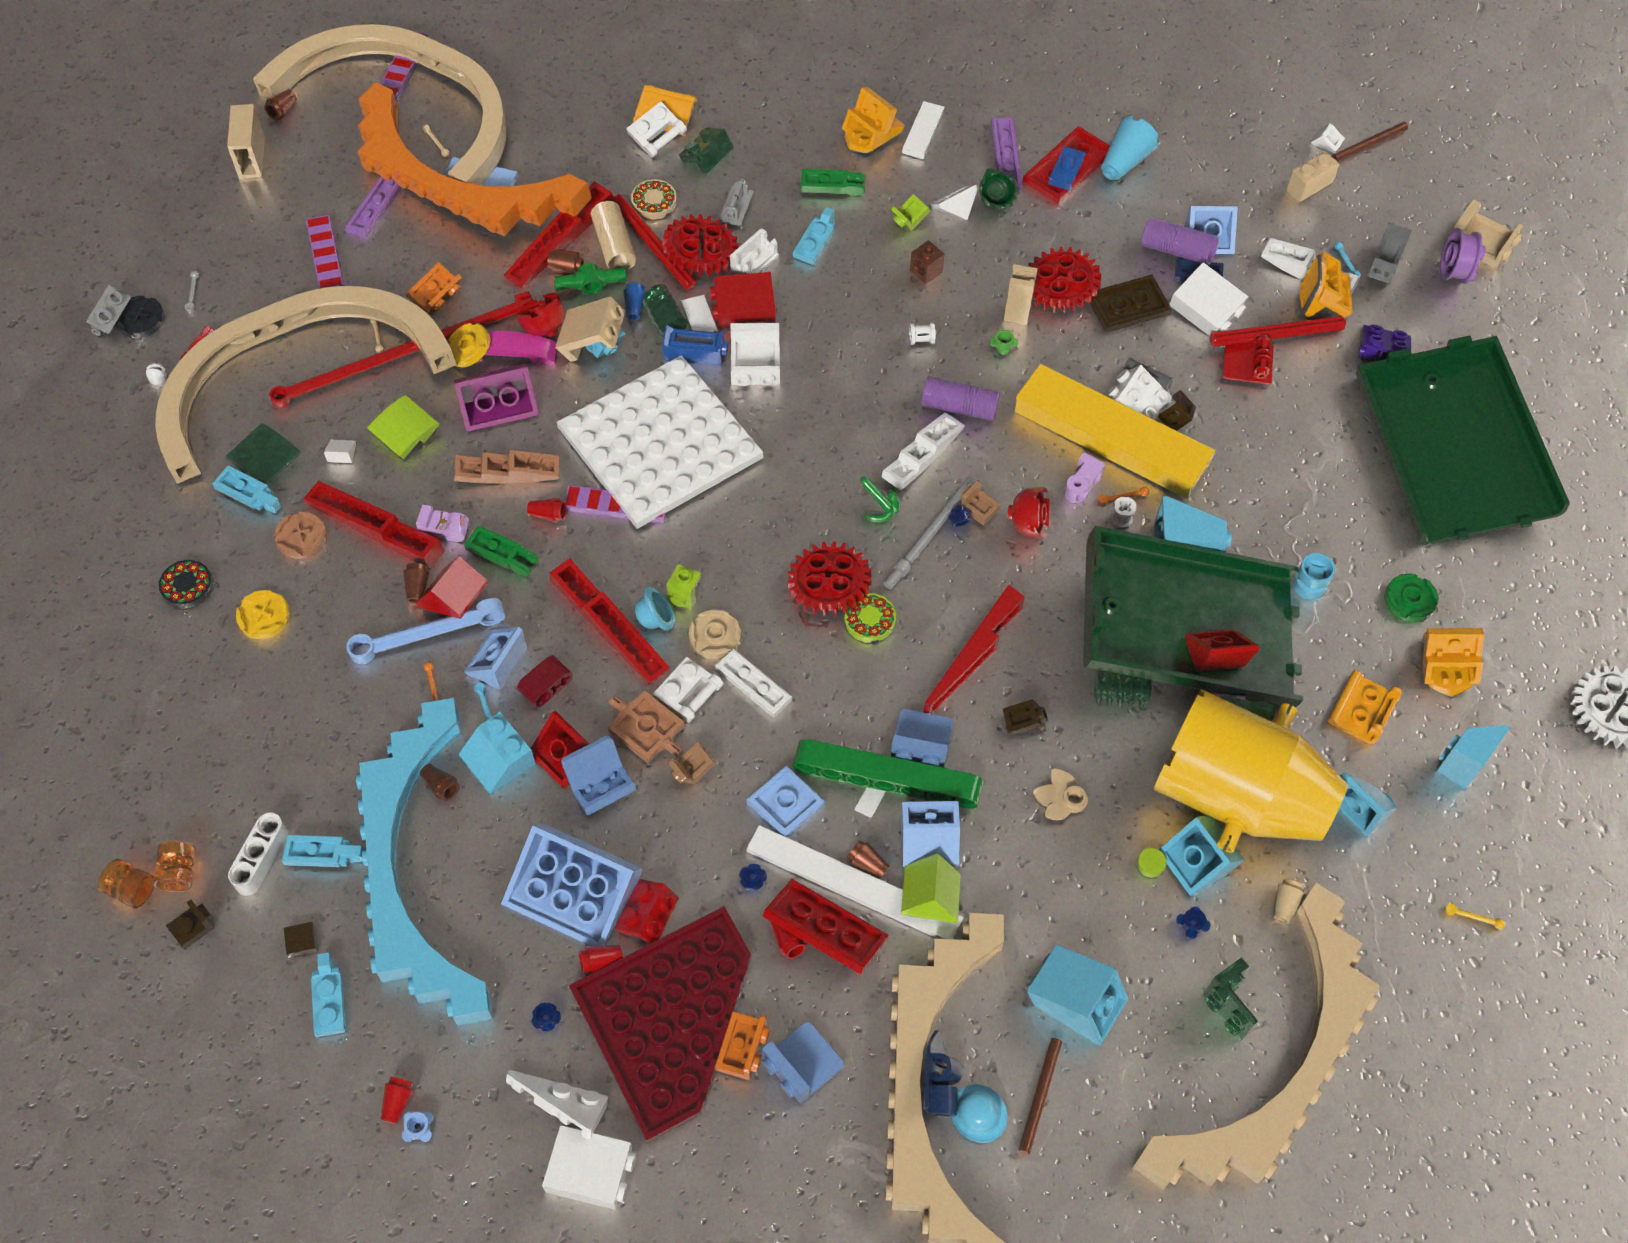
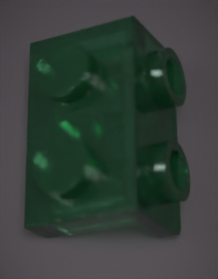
M707 127L700 131L699 136L694 141L689 142L685 146L679 157L684 163H697L702 173L707 174L734 147L725 129Z

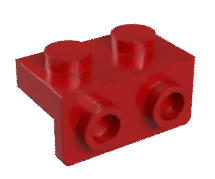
M639 879L615 929L620 934L642 938L648 945L660 938L675 908L678 896L664 883Z

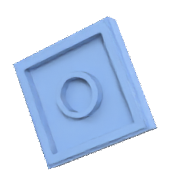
M788 765L784 766L747 798V804L778 834L787 838L825 805V801Z

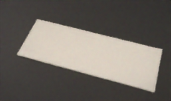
M866 787L854 810L872 818L886 791Z

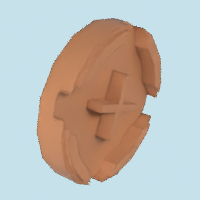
M306 511L285 516L278 522L274 530L275 543L279 551L286 557L294 559L308 558L322 549L327 540V530L321 518L314 513Z

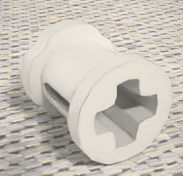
M930 322L929 325L915 326L914 323L909 324L910 345H915V342L935 344L934 322Z
M1119 497L1116 499L1114 511L1110 516L1111 524L1114 527L1126 529L1131 526L1133 515L1136 512V503L1130 497Z

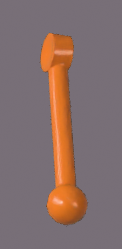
M1142 487L1138 491L1113 496L1100 495L1098 503L1104 506L1109 501H1114L1119 497H1134L1138 495L1146 497L1149 495V489Z
M426 662L423 668L428 674L433 701H437L438 695L432 672L434 665L431 662Z

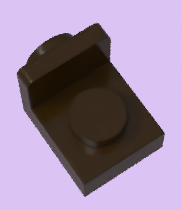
M1179 390L1172 396L1169 406L1158 414V418L1165 426L1178 431L1192 421L1196 406Z
M1033 699L1003 708L1007 731L1011 736L1036 728L1041 733L1047 731L1045 722L1048 721L1046 710L1043 706L1040 707Z
M192 899L186 902L190 908L166 925L184 950L214 929L208 921L212 915L202 903L196 906Z

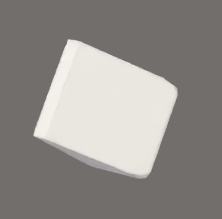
M1329 123L1318 130L1310 143L1334 154L1345 138Z
M331 439L324 451L327 462L353 463L356 441Z

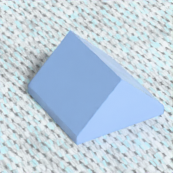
M1190 206L1184 227L1217 236L1219 240L1216 254H1234L1238 206Z
M520 627L491 630L464 672L468 676L501 690L527 649L523 630Z

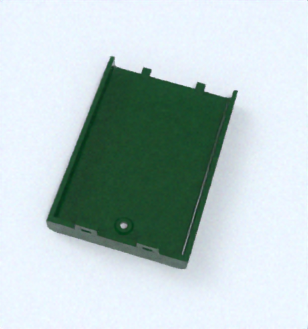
M1470 335L1448 340L1446 347L1413 354L1410 348L1388 353L1385 360L1357 366V379L1421 544L1427 545L1456 538L1458 541L1469 539L1470 535L1520 525L1521 528L1532 526V522L1555 518L1567 511L1570 502L1497 336L1472 341ZM1430 378H1433V379H1435L1436 381H1435V382H1430L1429 379H1430Z
M1094 526L1086 544L1084 668L1198 690L1202 689L1219 694L1246 696L1245 699L1281 705L1282 703L1290 704L1289 707L1294 706L1296 708L1303 702V696L1294 694L1293 675L1300 676L1302 674V664L1293 663L1291 617L1294 616V618L1298 619L1300 610L1299 607L1291 606L1290 582L1299 569L1297 566ZM1109 603H1113L1115 608H1111ZM1235 629L1259 645V651L1243 668L1195 672L1185 640V633Z

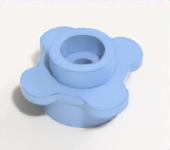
M428 1111L424 1113L407 1112L403 1118L405 1130L402 1132V1138L404 1141L410 1142L413 1139H421L422 1142L429 1141L432 1137L430 1126L434 1120L432 1113ZM417 1124L421 1125L419 1129H415Z

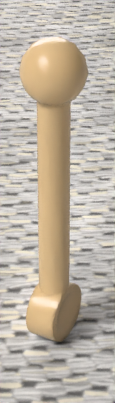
M427 124L423 125L424 132L430 136L441 150V155L448 157L450 151L443 147Z
M370 319L374 327L377 343L375 350L377 353L383 352L385 347L381 343L378 327L379 321Z

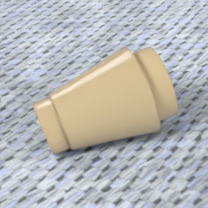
M1283 879L1282 884L1278 885L1274 919L1286 924L1291 922L1306 896L1303 884L1291 879Z

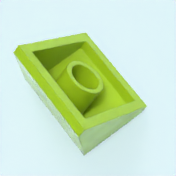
M938 853L905 865L901 915L957 924L961 874Z

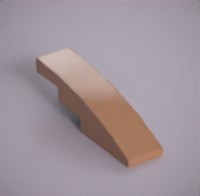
M509 450L508 455L482 452L481 458L455 455L453 481L510 484L559 479L558 455Z

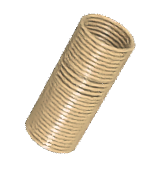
M612 201L601 202L592 209L591 217L607 268L624 267L625 271H628L635 265L636 257L620 207Z

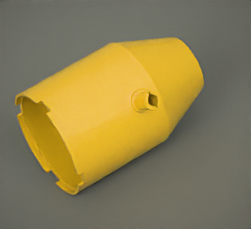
M1201 689L1171 749L1173 752L1168 763L1164 764L1154 790L1225 823L1226 826L1217 842V846L1223 850L1228 840L1229 844L1225 850L1228 853L1235 851L1237 842L1243 832L1253 837L1322 841L1339 810L1348 784L1300 734L1289 730L1295 715L1298 713L1297 708L1292 706L1288 715H1286L1290 704L1282 703L1274 722Z

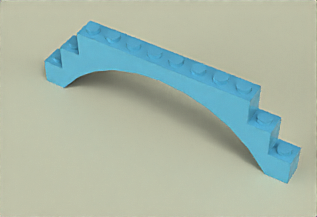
M454 698L421 703L422 713L418 714L419 728L392 732L391 743L387 744L389 758L359 763L360 773L356 774V783L358 790H362V798L358 799V808L360 815H364V823L360 824V834L362 840H366V849L362 850V859L364 866H368V875L364 876V885L366 892H370V902H366L368 919H372L373 925L372 929H368L369 942L371 946H374L375 956L370 957L373 974L377 973L381 982L408 978L410 995H415L419 1004L446 999L448 1017L453 1016L456 1024L462 1025L492 1019L488 987L484 981L450 964L424 940L410 921L405 910L396 875L397 836L403 811L416 783L421 778L420 771L425 765L431 764L433 759L461 734L458 708Z

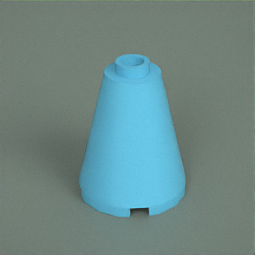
M1132 115L1125 116L1121 120L1101 166L1103 175L1109 180H1119L1159 146L1160 141L1157 142L1159 136L1157 131L1141 118L1139 121L1133 120L1134 116Z

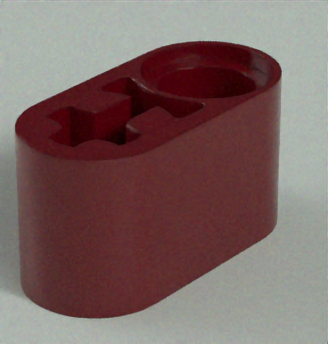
M551 655L520 680L517 690L532 705L539 708L570 683L573 673L554 655Z

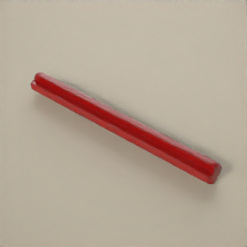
M622 194L613 196L612 201L619 205L625 220L683 288L688 291L694 288L696 280L693 276L690 275L687 269L681 271V265L674 267V260H667L668 254L663 253L662 240Z
M1343 316L1213 332L1210 334L1209 341L1211 346L1218 347L1256 342L1260 335H1268L1269 339L1272 340L1341 331L1345 329L1346 320Z

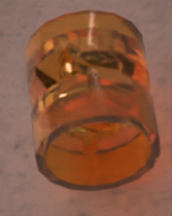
M168 841L159 844L156 856V863L159 866L155 868L153 886L167 892H183L191 889L193 870L190 867L194 866L196 848L189 843Z
M118 858L112 860L104 868L98 881V890L112 898H118L121 903L133 909L141 907L148 900L155 886V877L152 874L139 868L135 869L132 864Z

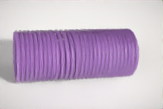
M1156 218L1148 220L1142 235L1143 247L1152 248L1163 253L1166 252L1198 263L1204 262L1206 265H1209L1214 259L1219 240L1213 234H1206L1202 231L1186 228L1178 224L1175 225Z
M929 375L924 386L921 405L922 407L953 412V414L958 413V415L961 414L969 417L972 416V418L977 417V419L993 422L1000 391L971 386L966 383L961 384V382L930 377Z

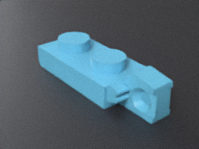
M826 207L820 218L816 216L812 220L794 249L793 258L815 265L833 235L835 210Z
M229 465L212 483L214 489L253 509L260 511L262 508H265L267 511L276 514L282 507L278 502L279 499L273 496L274 493L269 489L268 485Z
M287 835L282 863L289 866L345 867L348 862H363L362 845H351V842L344 840L343 837Z
M329 952L317 954L318 970L312 971L311 978L314 1035L317 1038L346 1033L343 977L340 974V968H333V958L330 957Z

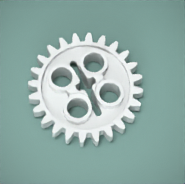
M1606 665L1600 671L1595 667L1590 673L1586 672L1575 684L1576 688L1571 692L1574 698L1570 705L1576 706L1572 714L1581 716L1576 723L1586 724L1587 727L1584 732L1593 731L1594 740L1601 736L1603 737L1604 745L1613 741L1615 748H1618L1622 743L1628 748V694L1609 722H1605V718L1613 709L1624 690L1628 692V668L1621 673L1616 665L1611 671Z

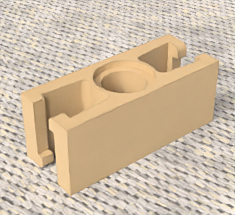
M1013 265L1004 321L1027 325L1038 268Z

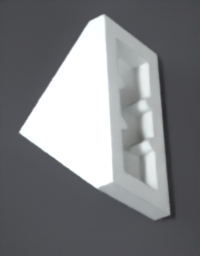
M965 185L928 204L929 208L968 220L978 188L976 185Z

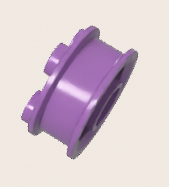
M1455 228L1449 234L1440 259V276L1443 280L1456 278L1463 284L1474 281L1479 261L1484 258L1486 247L1482 245V236L1479 232L1466 234L1463 233L1462 229Z

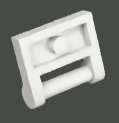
M661 101L626 128L627 133L651 158L655 157L658 154L657 151L678 134L682 135L687 131L684 123L678 120ZM670 125L673 126L669 131H667L654 143H649Z
M686 657L653 693V697L683 721L690 723L695 718V712L715 690L719 691L724 683L717 675L709 673ZM704 682L706 685L686 707L682 706L696 688Z

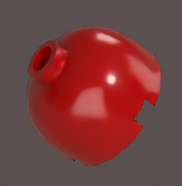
M557 293L543 295L545 300L538 302L534 299L516 312L517 315L515 317L526 333L534 336L545 335L546 338H550L559 332L558 328L565 319V310Z
M1033 487L1021 491L1014 498L1013 505L1008 506V519L1013 521V526L1017 532L1025 537L1044 539L1047 536V533H1043L1044 525L1049 527L1050 498H1044L1043 492H1048L1045 487Z

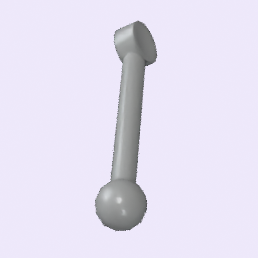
M195 270L190 273L192 281L189 300L184 306L188 313L195 311L193 304L196 281L200 277L199 272Z

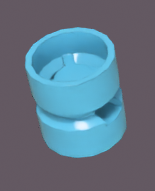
M1321 553L1308 554L1303 559L1299 571L1293 580L1295 592L1307 600L1321 598L1325 594L1335 573L1333 561Z

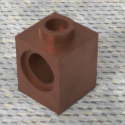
M928 240L911 252L910 271L927 284L943 272L945 254Z

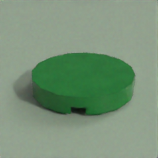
M1412 573L1401 574L1393 578L1385 590L1384 599L1387 608L1399 619L1408 622H1422L1430 618L1436 610L1439 597L1436 588L1430 581L1425 578L1424 580L1418 578V575Z

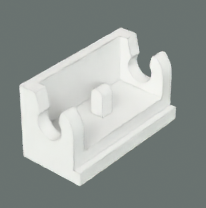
M762 228L730 255L731 273L737 275L763 272L779 258L775 238L769 243L767 232Z

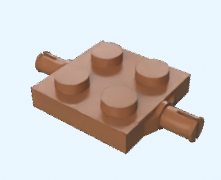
M645 690L635 700L627 704L617 695H614L613 698L611 697L609 704L617 709L619 714L607 727L608 732L646 763H649L659 752L665 749L676 758L683 754L684 749L673 740L685 727V724L673 712Z

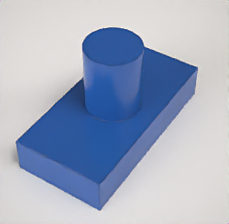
M1064 146L1049 177L1048 184L1070 191L1084 162L1086 153Z

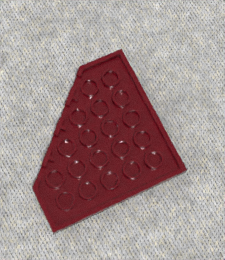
M725 906L569 985L647 1143L696 1118L703 1111L715 1073L717 1059L751 960V953Z

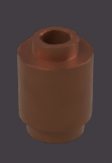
M561 249L551 250L547 261L548 269L553 270L554 273L567 275L574 274L584 264V258H581L579 252Z

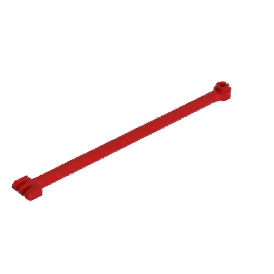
M529 291L514 295V303L444 328L441 332L445 339L449 340L450 336L464 324L471 323L475 325L480 323L485 327L516 315V312L521 307L534 299ZM412 340L287 387L276 386L270 390L269 397L275 407L285 408L289 405L291 399L421 350Z

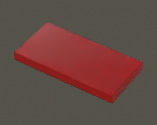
M1077 126L1023 176L1022 182L1059 205L1103 163L1110 145ZM1064 146L1086 153L1084 162L1070 191L1048 184L1049 177Z
M791 879L763 913L764 918L862 975L886 943L889 936L794 879Z

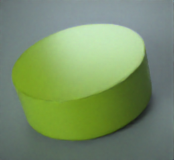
M1147 848L1138 857V870L1146 877H1158L1166 867V857L1158 849Z

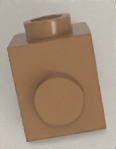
M977 480L972 486L968 485L963 490L960 509L985 526L1000 511L1001 505L981 491L982 483Z
M696 742L678 760L671 758L668 764L673 769L671 774L678 782L695 785L717 762L702 743Z

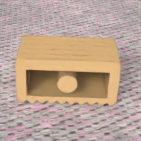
M1327 152L1319 153V156L1316 155L1312 160L1309 159V162L1306 161L1302 166L1299 165V168L1296 167L1295 170H1292L1286 191L1298 202L1305 200L1334 182L1333 180L1340 166L1339 163Z

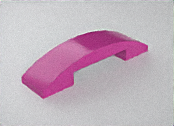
M488 331L491 341L485 355L530 358L531 364L555 365L557 349L555 347L557 342L522 332Z

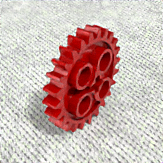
M690 214L689 219L681 216L680 221L674 219L673 225L668 224L667 230L664 231L663 253L668 254L667 260H674V267L681 265V271L690 269V275L695 271H698L701 277L703 272H706L709 276L712 275V271L720 274L721 269L728 270L730 255L739 247L737 236H733V230H727V224L719 225L720 219L713 222L711 221V216L703 219L702 214H699L698 218ZM699 231L702 232V259L699 258Z
M1060 247L1059 252H1055L1053 248H1050V254L1042 251L1041 258L1035 256L1034 263H1028V267L1038 268L1032 300L1036 299V306L1043 303L1044 310L1051 306L1054 313L1058 308H1061L1062 312L1065 313L1066 309L1070 307L1074 312L1076 305L1084 308V301L1091 303L1092 296L1097 297V290L1101 288L1100 266L1096 265L1095 259L1089 260V253L1081 256V249L1074 253L1072 252V247L1067 251Z
M824 541L822 542V548H818L813 544V551L810 552L803 549L804 557L795 556L796 563L790 564L791 571L787 573L788 588L790 589L791 597L795 598L796 604L800 605L803 603L804 611L812 607L813 615L822 610L823 616L826 617L828 611H832L834 616H837L838 610L841 609L846 614L847 606L856 609V600L864 602V594H869V586H872L871 568H869L868 560H863L862 552L856 554L854 546L846 550V543L836 547V542L833 541L831 547H827Z

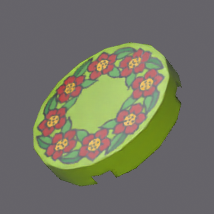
M875 593L864 594V602L856 600V609L847 606V613H844V622L848 633L855 639L865 643H872V641L886 639L893 632L896 625V611L892 603L884 596Z

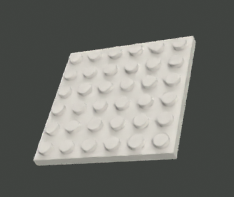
M682 355L557 422L558 429L604 488L613 496L636 529L763 458V451Z

